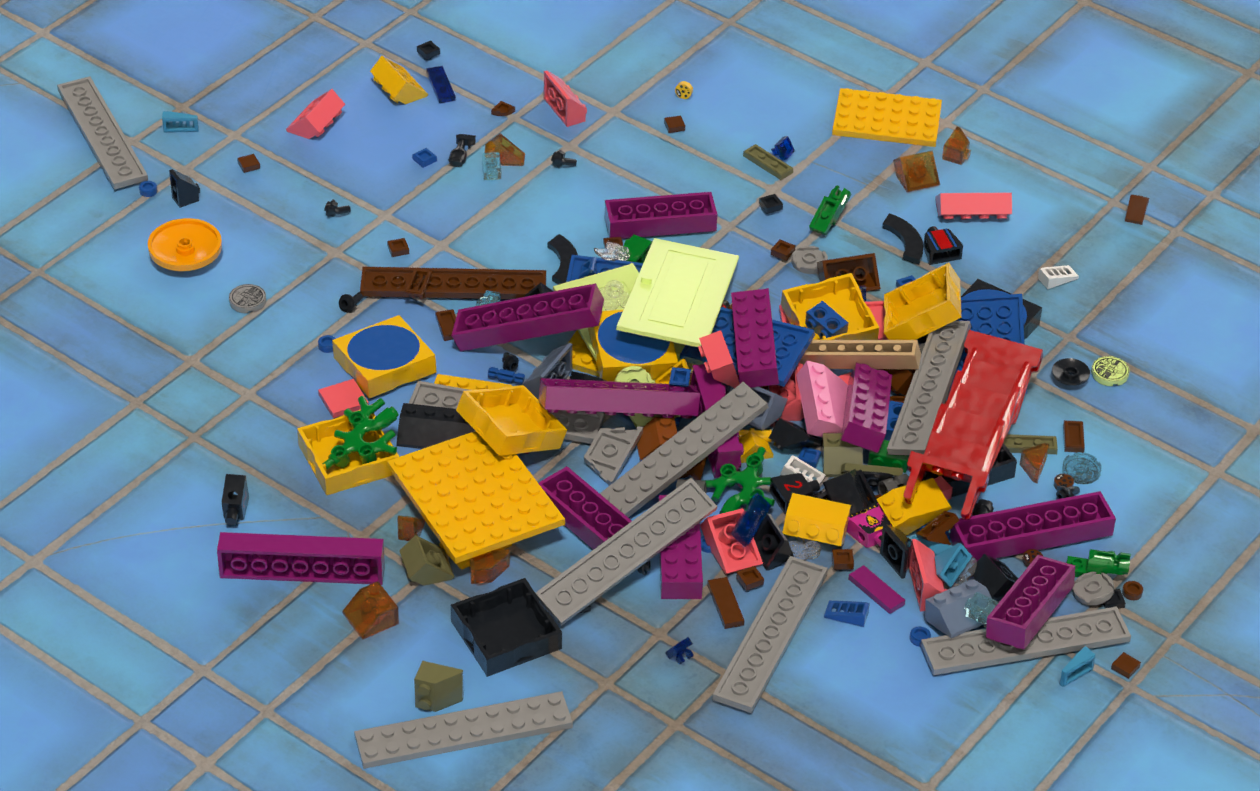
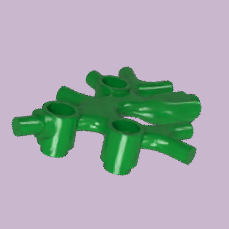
M360 396L358 402L361 411L352 412L349 408L344 411V415L349 418L352 430L349 432L335 431L334 437L343 439L344 443L332 448L331 454L328 456L329 459L323 463L326 464V470L333 465L340 468L346 467L350 461L349 454L352 452L359 453L363 464L376 461V453L387 452L395 455L397 447L387 444L388 441L396 436L393 430H389L375 442H366L363 440V436L370 431L385 429L396 421L399 416L396 409L392 406L390 408L387 407L374 419H370L369 417L385 405V402L380 398L372 405H368L366 398Z
M759 447L756 453L747 457V467L743 471H736L734 465L725 464L720 469L721 476L719 478L703 480L706 481L707 488H715L711 497L714 502L719 501L727 486L731 487L735 484H740L743 487L740 493L731 496L724 503L719 514L738 510L741 505H747L745 515L748 523L751 517L754 516L763 521L766 514L762 510L766 505L774 506V499L765 497L761 489H756L762 485H771V477H758L763 472L762 463L764 461L763 455L766 452L765 448Z

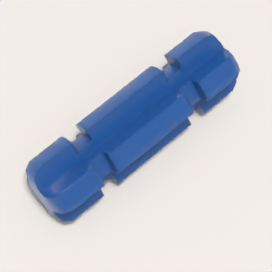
M490 367L488 370L489 378H497L498 380L511 383L515 382L520 385L525 380V375L522 373L515 374L513 371L498 370L495 367Z

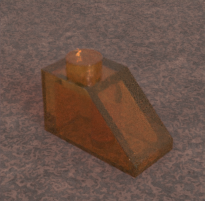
M960 127L955 128L944 144L942 159L962 165L966 159H969L971 150L969 149L970 142Z
M501 133L485 144L484 155L496 165H524L525 153Z
M509 549L494 550L470 558L471 584L492 583L510 566Z

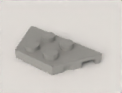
M639 426L637 430H625V427L616 429L600 428L584 456V462L610 486L617 480L643 434V427Z

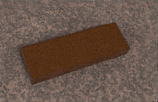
M728 578L708 580L707 586L724 629L743 626L745 620Z

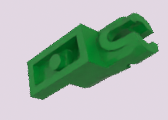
M837 185L832 189L828 197L824 196L809 225L810 230L827 235L831 225L836 224L843 212L846 203H848L851 197V192L846 188L841 192L839 190L840 186Z
M1090 549L1088 559L1068 556L1067 563L1075 565V577L1077 578L1089 572L1128 575L1131 554L1120 552L1118 555H1115V551L1106 552Z

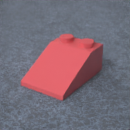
M721 330L699 338L701 345L698 346L701 357L705 356L707 362H704L707 373H712L715 380L736 388L740 385Z
M743 508L707 517L700 525L707 545L710 546L711 552L725 574L763 564Z

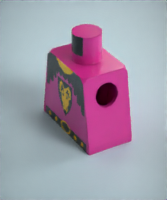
M877 503L851 514L846 532L866 548L877 544L881 547L883 525L888 524L891 526V523L881 506Z

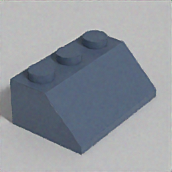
M568 343L553 350L548 356L544 357L542 363L533 370L531 376L524 380L522 385L537 399H539L540 378L567 379L571 374L572 344Z
M728 385L726 389V395L729 392H731L734 389V387ZM751 387L755 393L767 402L769 408L748 425L764 430L781 417L788 399L760 387Z
M972 579L925 599V620L950 638H954L987 623L988 615L996 606L988 589L975 579Z

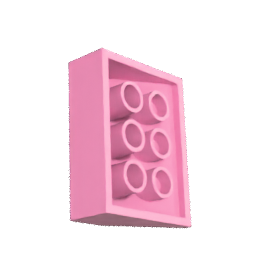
M806 361L796 374L807 434L822 437L823 433H842L848 384L825 365Z

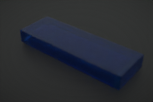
M443 66L426 68V74L438 102L456 101L455 93Z
M758 492L754 494L730 534L744 547L749 545L772 505Z

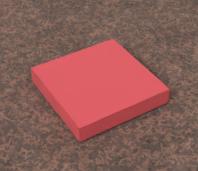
M354 379L318 390V395L333 418L344 415V411L347 408L352 412L361 410L358 398L364 396Z

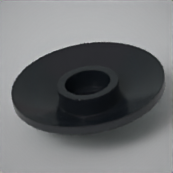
M1065 358L1058 360L1053 365L1052 374L1056 380L1063 384L1080 385L1089 379L1090 369L1080 360Z
M862 471L870 486H878L880 481L894 478L893 474Z

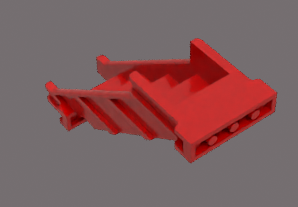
M972 330L968 331L964 343L967 356L962 371H957L948 399L945 404L941 403L924 454L913 451L910 453L907 465L911 473L904 491L905 502L912 505L916 490L926 471L968 482L970 486L961 511V517L964 520L971 518L980 493L986 491L989 473L1011 425H1015L1031 374L1039 371L1043 358V349Z

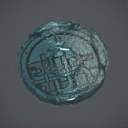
M1077 452L1070 457L1069 455L1066 456L1062 464V472L1072 476L1074 483L1090 484L1100 477L1101 464L1096 461L1097 458L1093 455Z

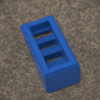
M829 600L824 618L864 627L870 603Z

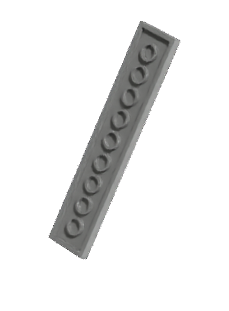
M91 77L58 84V92L114 190L148 181L145 169Z
M953 321L928 334L921 354L919 369L915 370L887 447L888 454L910 455L911 451L924 454L941 403H945L960 361L968 331L971 329L970 321Z
M418 381L409 404L457 409L463 391H468L469 389ZM559 410L558 413H551L567 429L564 439L592 444L604 421V413L601 412L586 414L585 411H578L576 414L567 413L566 410Z
M742 382L600 494L623 514L630 517L768 409L767 402Z
M690 478L535 594L538 596L540 603L562 626L716 511L718 506Z
M792 556L789 557L715 689L712 700L749 713L753 712L822 585L828 568Z
M1111 607L1049 618L1025 649L1015 648L1014 646L986 638V629L965 632L954 638L945 635L922 639L921 647L932 674L939 675L1079 651L1085 646L1091 649L1130 642L1131 635L1118 608Z
M561 691L354 731V736L362 766L365 769L573 728V722Z

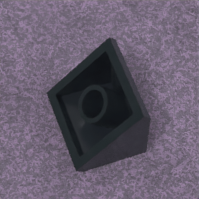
M856 469L822 482L830 501L851 505L850 515L870 506Z
M767 514L753 537L763 562L762 565L766 571H769L785 563L790 556L794 557L785 535L771 514Z

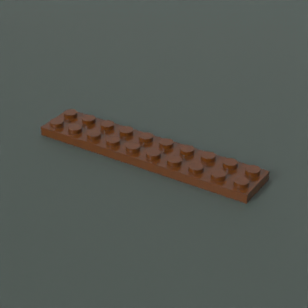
M362 267L360 293L368 297H405V289L414 268ZM416 268L432 271V278L424 298L516 299L524 297L540 282L546 286V270ZM418 273V275H417V277H416V280H415L414 285H413V287H412L411 290H414V288H415V286H416V284H417V280H418V278H419V276H420L419 273ZM426 275L424 276V279H423V281H422V284H421V286H420V289H421V287H422V285H423V282H424V280H425Z

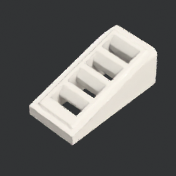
M1069 265L1041 268L1038 273V279L1047 289L1079 278Z
M794 455L784 465L780 474L783 476L801 473L807 482L813 481V477L817 478L816 480L819 485L826 476Z

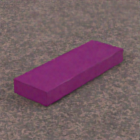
M864 565L849 574L848 579L889 614L905 605L903 597Z

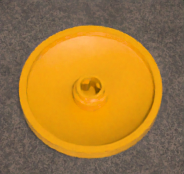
M192 218L166 222L157 227L148 239V252L151 259L157 265L173 271H191L205 267L219 256L222 249L219 231L206 221Z

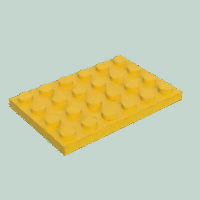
M840 88L832 135L936 147L942 100Z

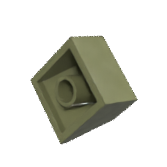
M823 433L821 454L825 477H836L844 474L841 472V466L845 463L863 464V448L842 441V433Z
M415 535L399 550L402 563L407 570V576L412 582L425 586L454 578L443 548Z
M422 661L414 679L415 707L437 712L462 702L464 699L463 670Z

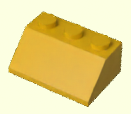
M381 56L370 70L374 76L373 79L378 84H382L381 88L388 94H391L389 97L396 103L400 101L408 104L428 96V93L404 67L384 56Z
M792 493L782 532L785 535L842 546L845 541L851 505Z

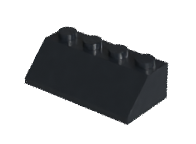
M403 403L399 417L396 444L399 447L423 449L474 432L475 430L454 408Z

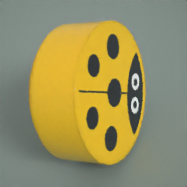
M681 81L676 86L675 93L679 98L688 99L693 93V87L690 83Z

